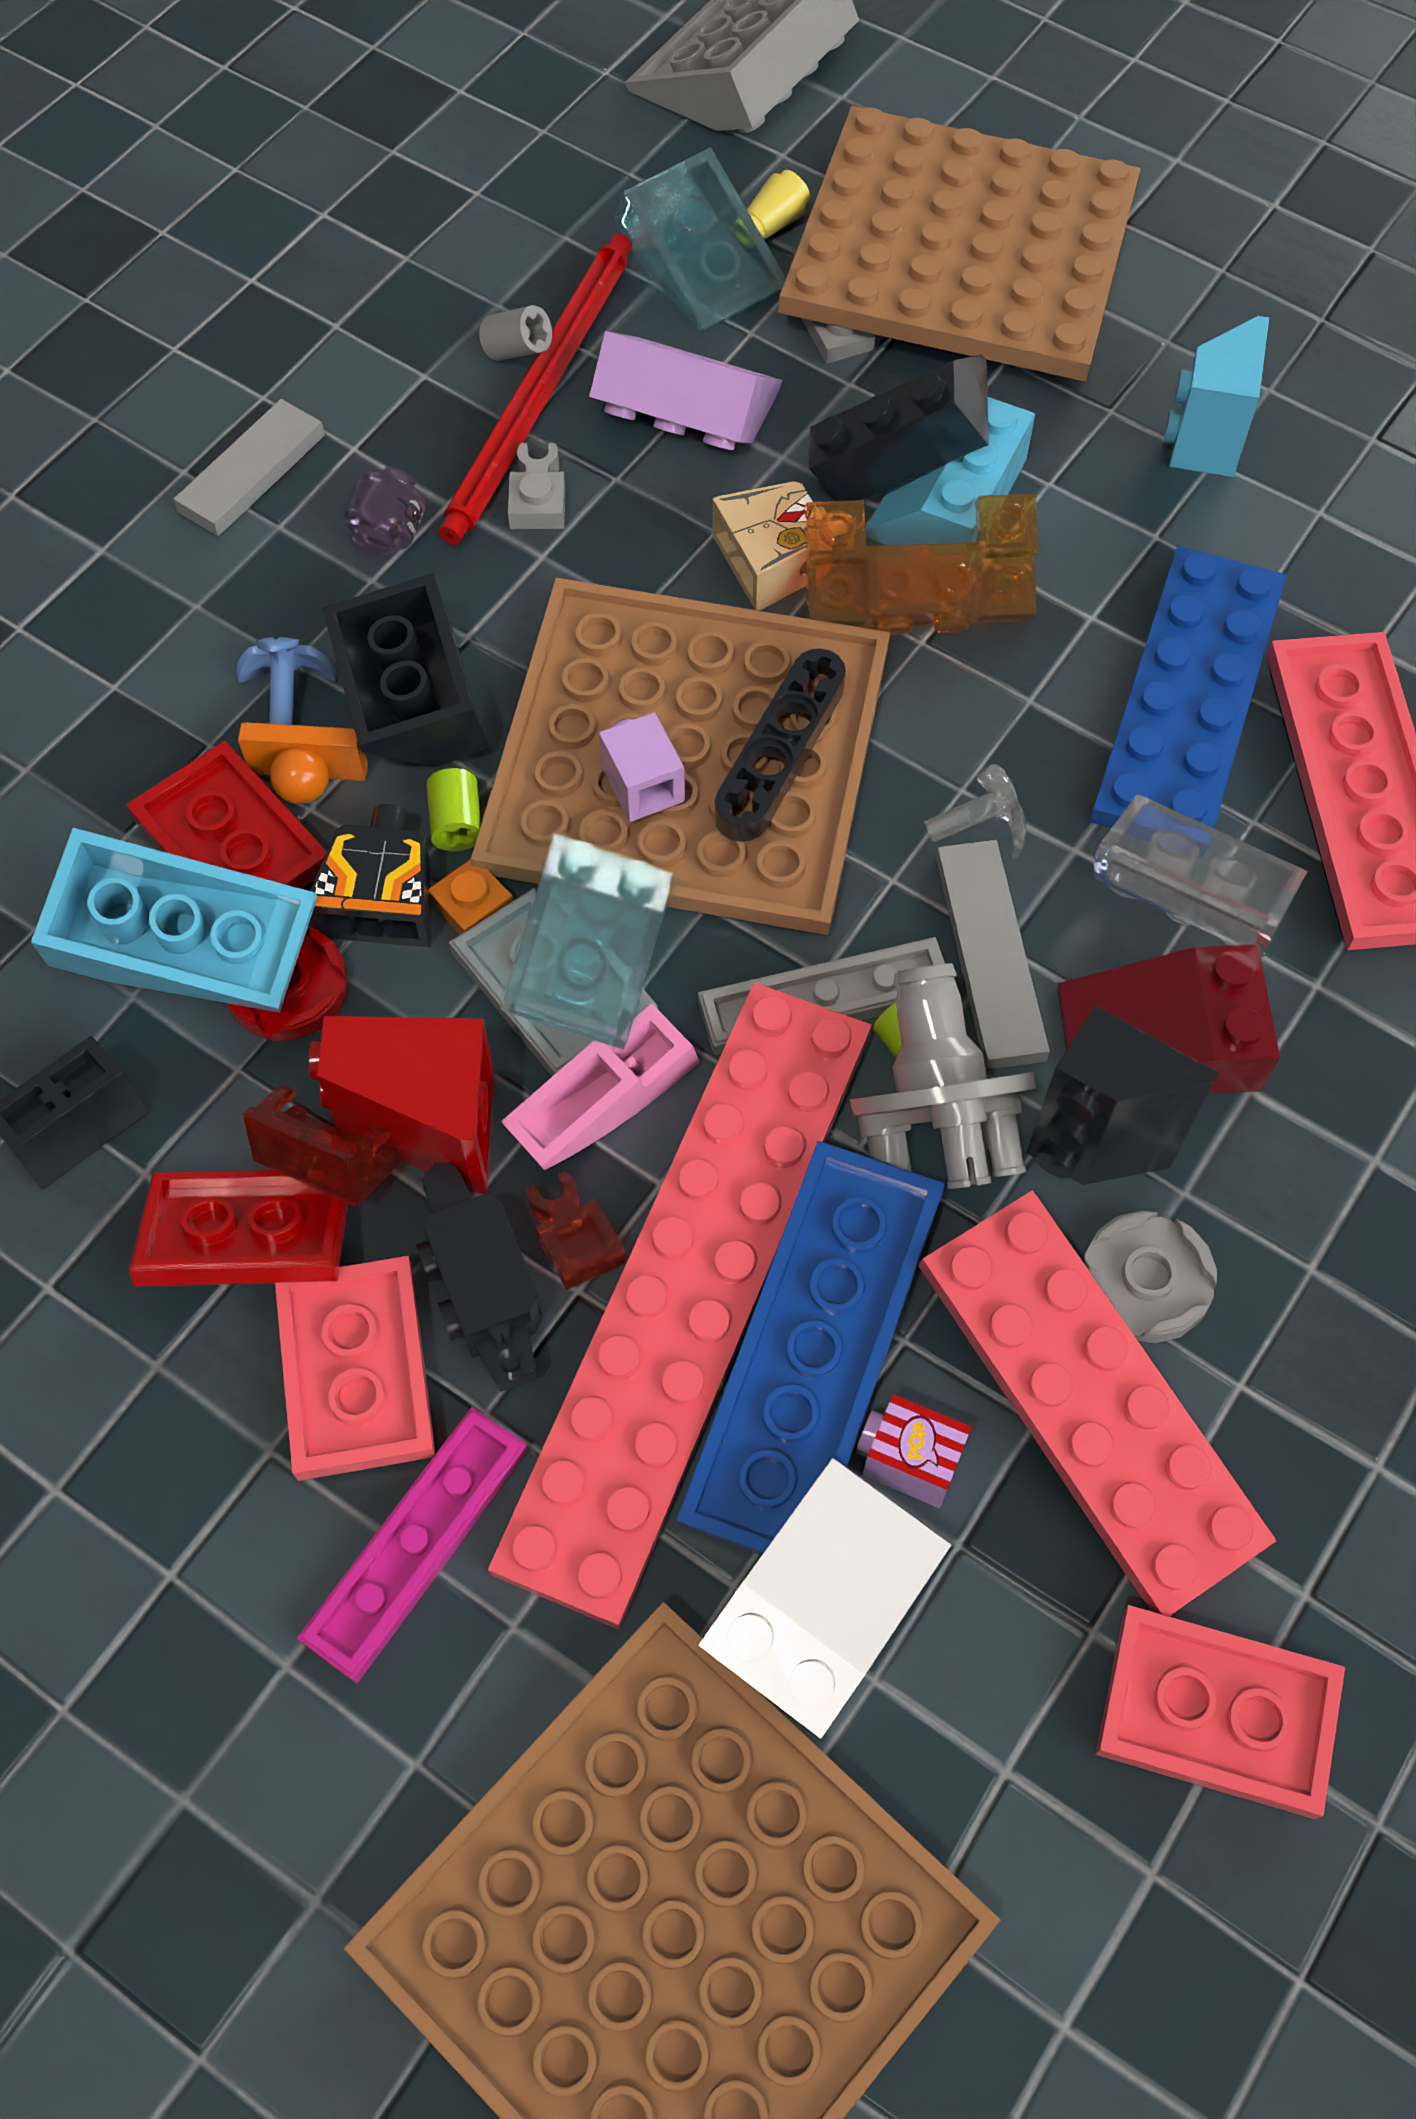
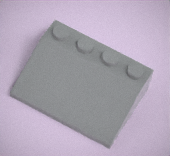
M710 0L624 83L628 92L715 131L738 129L739 133H748L757 129L765 122L764 116L775 105L791 96V89L803 77L812 74L818 68V61L828 51L837 48L844 42V35L859 21L852 0Z

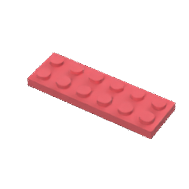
M1385 632L1272 641L1267 653V659L1346 949L1358 950L1416 945V733Z
M1033 1190L920 1261L918 1264L919 1268L1151 1612L1169 1617L1277 1541Z

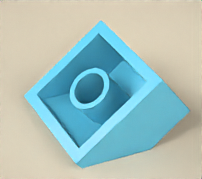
M1257 316L1198 346L1191 370L1181 369L1174 397V403L1181 404L1180 411L1170 409L1163 437V443L1172 444L1169 467L1234 477L1260 396L1269 317Z

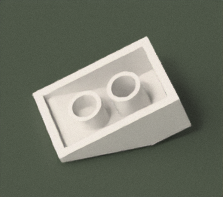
M832 1458L735 1592L699 1646L819 1738H822L895 1631L951 1544Z

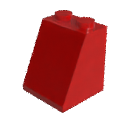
M324 1016L321 1041H312L310 1045L309 1073L311 1080H319L321 1106L322 1108L330 1109L338 1132L423 1171H428L435 1162L437 1164H448L451 1162V1165L453 1167L457 1166L458 1172H461L468 1191L476 1194H487L495 1073L484 1019Z

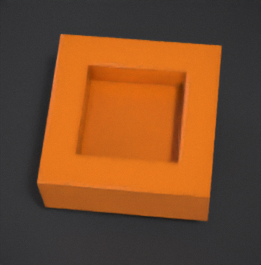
M471 859L428 889L433 907L459 935L513 902V896L490 871L485 868L472 866Z

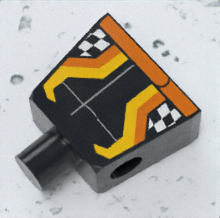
M380 804L373 810L370 826L345 824L336 829L310 890L317 894L316 904L310 919L312 927L320 930L329 939L430 948L432 941L431 901L428 889L431 887L430 858L424 834L417 830H407L409 813L404 808L394 804Z

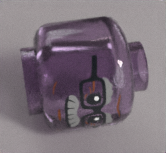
M386 467L384 472L369 471L360 477L344 513L346 524L352 531L351 538L356 544L369 552L383 556H389L393 551H401L410 546L426 510L425 499L419 490L414 487L415 480L412 476L398 468Z

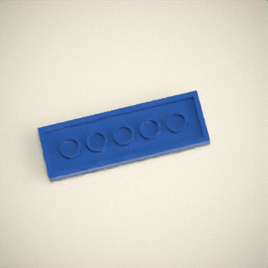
M1177 545L1090 818L1091 823L1198 854H1206L1287 574Z
M817 1141L677 1517L678 1525L762 1556L831 1459L834 1458L848 1468L942 1197L945 1183Z

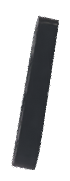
M810 649L802 653L793 663L717 792L715 798V824L719 832L726 838L738 842L751 841L759 837L768 827L842 698L846 669L839 655L826 649ZM819 674L828 676V678H822L814 689V697L809 696V679L815 680ZM787 713H799L805 716L810 724L802 730L791 731L780 726L777 720ZM771 756L779 759L785 767L775 775H763L755 771L751 765L760 757ZM748 790L754 793L752 812L745 811L741 817L733 816L732 810L738 811L741 809L748 797Z

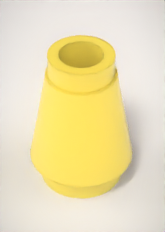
M784 170L780 174H772L746 209L743 216L737 221L738 230L743 238L756 246L762 240L767 239L803 217L806 213V206L811 201L810 192L804 181L790 170Z

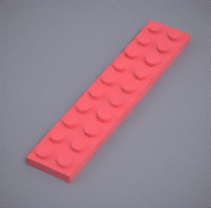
M753 983L489 1565L488 1572L491 1576L613 1628L621 1629L755 1311L817 1141L825 1143L870 1038L872 1024L764 985Z

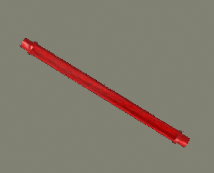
M615 233L608 244L601 246L553 327L550 346L546 351L537 354L445 509V519L438 530V534L448 544H460L465 533L473 530L516 456L518 446L526 439L628 263L627 256L632 249V243L624 234Z

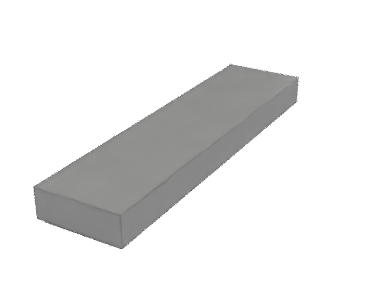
M997 840L938 847L936 862L980 1050L983 1052L985 1070L1047 1062L1050 1050Z
M936 937L698 992V1004L713 1054L717 1055L722 1053L754 982L849 1017L864 1020L880 1016L887 1008L897 1002V987H893L895 973L912 968L945 964Z

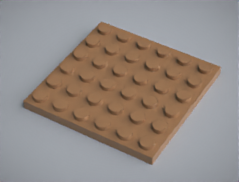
M851 106L780 293L778 313L964 355L976 356L982 354L987 360L1086 382L1141 168L1126 165L1119 160H1102L1079 155L1068 149L1055 150L1032 145L1021 139H1004L985 135L970 128L957 129L934 124L923 118L911 119L883 113L876 108Z
M555 578L472 853V866L488 869L493 876L535 884L550 881L556 887L829 936L883 676L890 632ZM821 648L834 652L843 660L846 669L842 698L766 830L759 837L751 841L738 842L726 838L719 832L715 824V798L722 783L795 660L802 653L810 649ZM819 674L815 680L809 679L808 695L813 698L814 689L822 678H828V676ZM655 712L684 766L685 802L629 822L601 768L599 732L611 728L622 720L637 719ZM787 713L777 720L780 726L791 731L802 730L810 724L809 720L799 713ZM771 756L760 757L751 765L755 771L763 775H775L785 767L779 759ZM748 790V797L741 809L738 811L732 810L733 816L741 817L745 811L752 812V798L754 794L752 791Z
M664 1602L343 1949L500 2119H844L999 1924L1001 1919L757 1689L700 1647L699 1644L703 1638Z

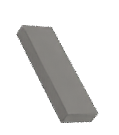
M280 399L173 499L177 512L219 537L325 436L322 422Z

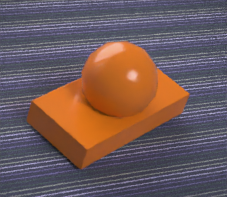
M241 723L238 742L246 764L256 775H270L272 787L286 802L297 805L312 803L324 794L329 784V779L366 780L368 761L366 753L362 752L359 747L355 729Z

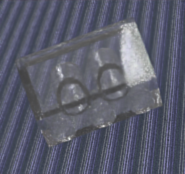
M1139 794L1135 796L1099 844L1094 864V879L1109 885L1118 895L1129 899L1141 900L1164 911L1172 920L1180 924L1194 925L1220 937L1227 945L1258 944L1260 957L1264 958L1308 872Z

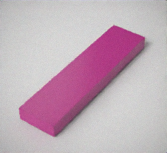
M471 1407L298 1635V1641L355 1684H358L529 1452L527 1444Z

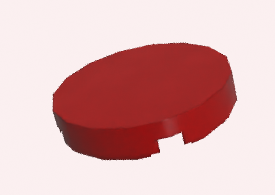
M308 927L280 1013L229 1003L227 1005L234 1020L252 1035L272 1041L298 1040L323 1028L324 1016H336L339 1013L347 995L348 972L336 944L320 930Z

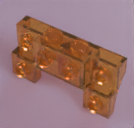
M1036 493L978 496L975 501L976 542L866 546L864 500L806 502L807 619L861 628L878 627L879 631L890 632V635L912 632V625H934L936 632L955 633L968 630L969 623L1031 621L1037 614L1034 556L1038 552Z

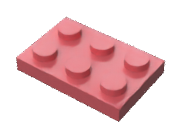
M409 1256L339 1267L337 1282L275 1283L292 1474L296 1480L301 1481L433 1458L435 1456V1446L413 1268Z
M1128 1605L1122 1614L1095 1755L1316 1820L1324 1816L1345 1667Z

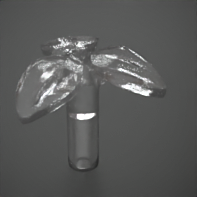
M997 764L987 766L976 776L977 782L990 793L924 821L932 842L935 843L992 817L1003 818L1008 822L1012 834V859H1017L1021 855L1026 837L1025 814L1018 802L1014 785L1006 772Z

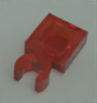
M562 1172L558 1174L560 1189L563 1194L561 1197L555 1200L544 1199L540 1196L539 1190L535 1185L527 1188V1195L532 1215L542 1223L536 1226L538 1241L565 1289L568 1290L626 1263V1256L622 1243L597 1201L593 1200L579 1207L576 1182L570 1174Z

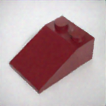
M1258 944L1192 947L1061 982L1057 987L1066 1050L1094 1006H1097L1217 1071L1218 1075L1208 1094L1262 1091L1280 1058Z

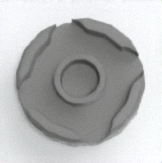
M1142 1210L1117 1216L1100 1228L1090 1243L1082 1262L1137 1341L1159 1343L1180 1338L1201 1322L1214 1298L1217 1268L1209 1246L1191 1226L1176 1218L1172 1222L1167 1218L1157 1217L1159 1213Z

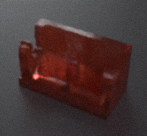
M285 1085L276 1088L256 1108L251 1106L243 1113L253 1161L354 1207H358L401 1162L398 1149L389 1145L385 1148L379 1147L391 1135L390 1130L381 1126L373 1127L362 1138H359L308 1116L306 1109L297 1105L282 1113V1108L291 1102L297 1094L295 1089Z

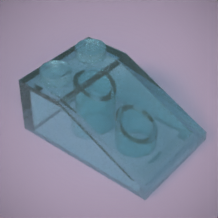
M711 147L623 192L614 221L621 233L630 239L632 243L631 250L639 264L701 333L782 291L786 277Z
M554 833L535 885L500 1010L624 1050L663 919L672 873L655 868L649 863L635 861L596 848L587 842L573 840Z

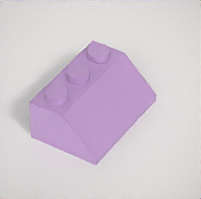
M605 331L589 397L605 401L604 412L635 420L638 411L654 416L653 427L684 435L687 426L705 432L703 442L716 447L734 450L736 442L753 443L780 391L782 380L640 337Z

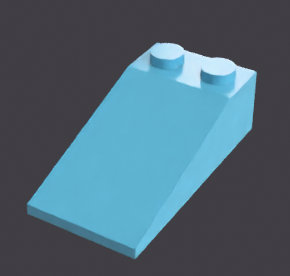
M73 828L31 944L46 964L54 968L111 983L280 1013L316 904L317 894Z

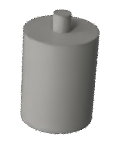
M531 305L486 316L480 325L479 337L481 346L487 356L492 360L502 361L546 351L552 340V326L545 311L538 306Z

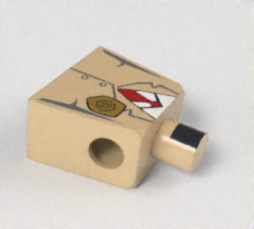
M795 481L713 498V538L753 608L757 611L826 576L831 570L833 538L852 531L851 515L848 507L842 500L816 508L804 486Z

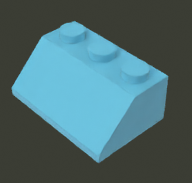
M987 397L988 446L888 488L865 528L864 537L966 574L1026 462L1035 413Z

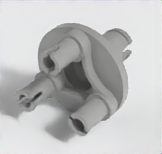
M952 963L898 971V973L894 974L893 987H897L896 1007L902 1046L892 1066L896 1093L850 1099L852 1116H857L860 1138L867 1137L870 1158L912 1172L906 1131L912 1130L911 1124L932 1122L933 1129L940 1128L948 1176V1189L970 1187L972 1184L991 1183V1177L1026 1172L1016 1114L1022 1113L1019 1091L1036 1089L1034 1072L987 1079L983 1052L966 1034L961 995L954 978L957 974Z

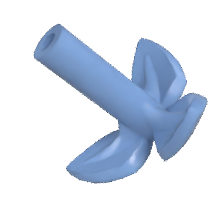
M274 637L256 640L257 646L249 647L240 656L237 663L236 671L239 683L249 681L270 671L269 724L293 725L294 671L297 668L301 667L306 671L336 682L337 671L333 662L314 647L298 645L299 639L287 637L275 639Z

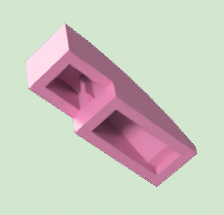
M651 1003L606 1043L598 1036L501 1122L536 1162L546 1170L586 1148L636 1115L700 1063V1060L691 1043Z

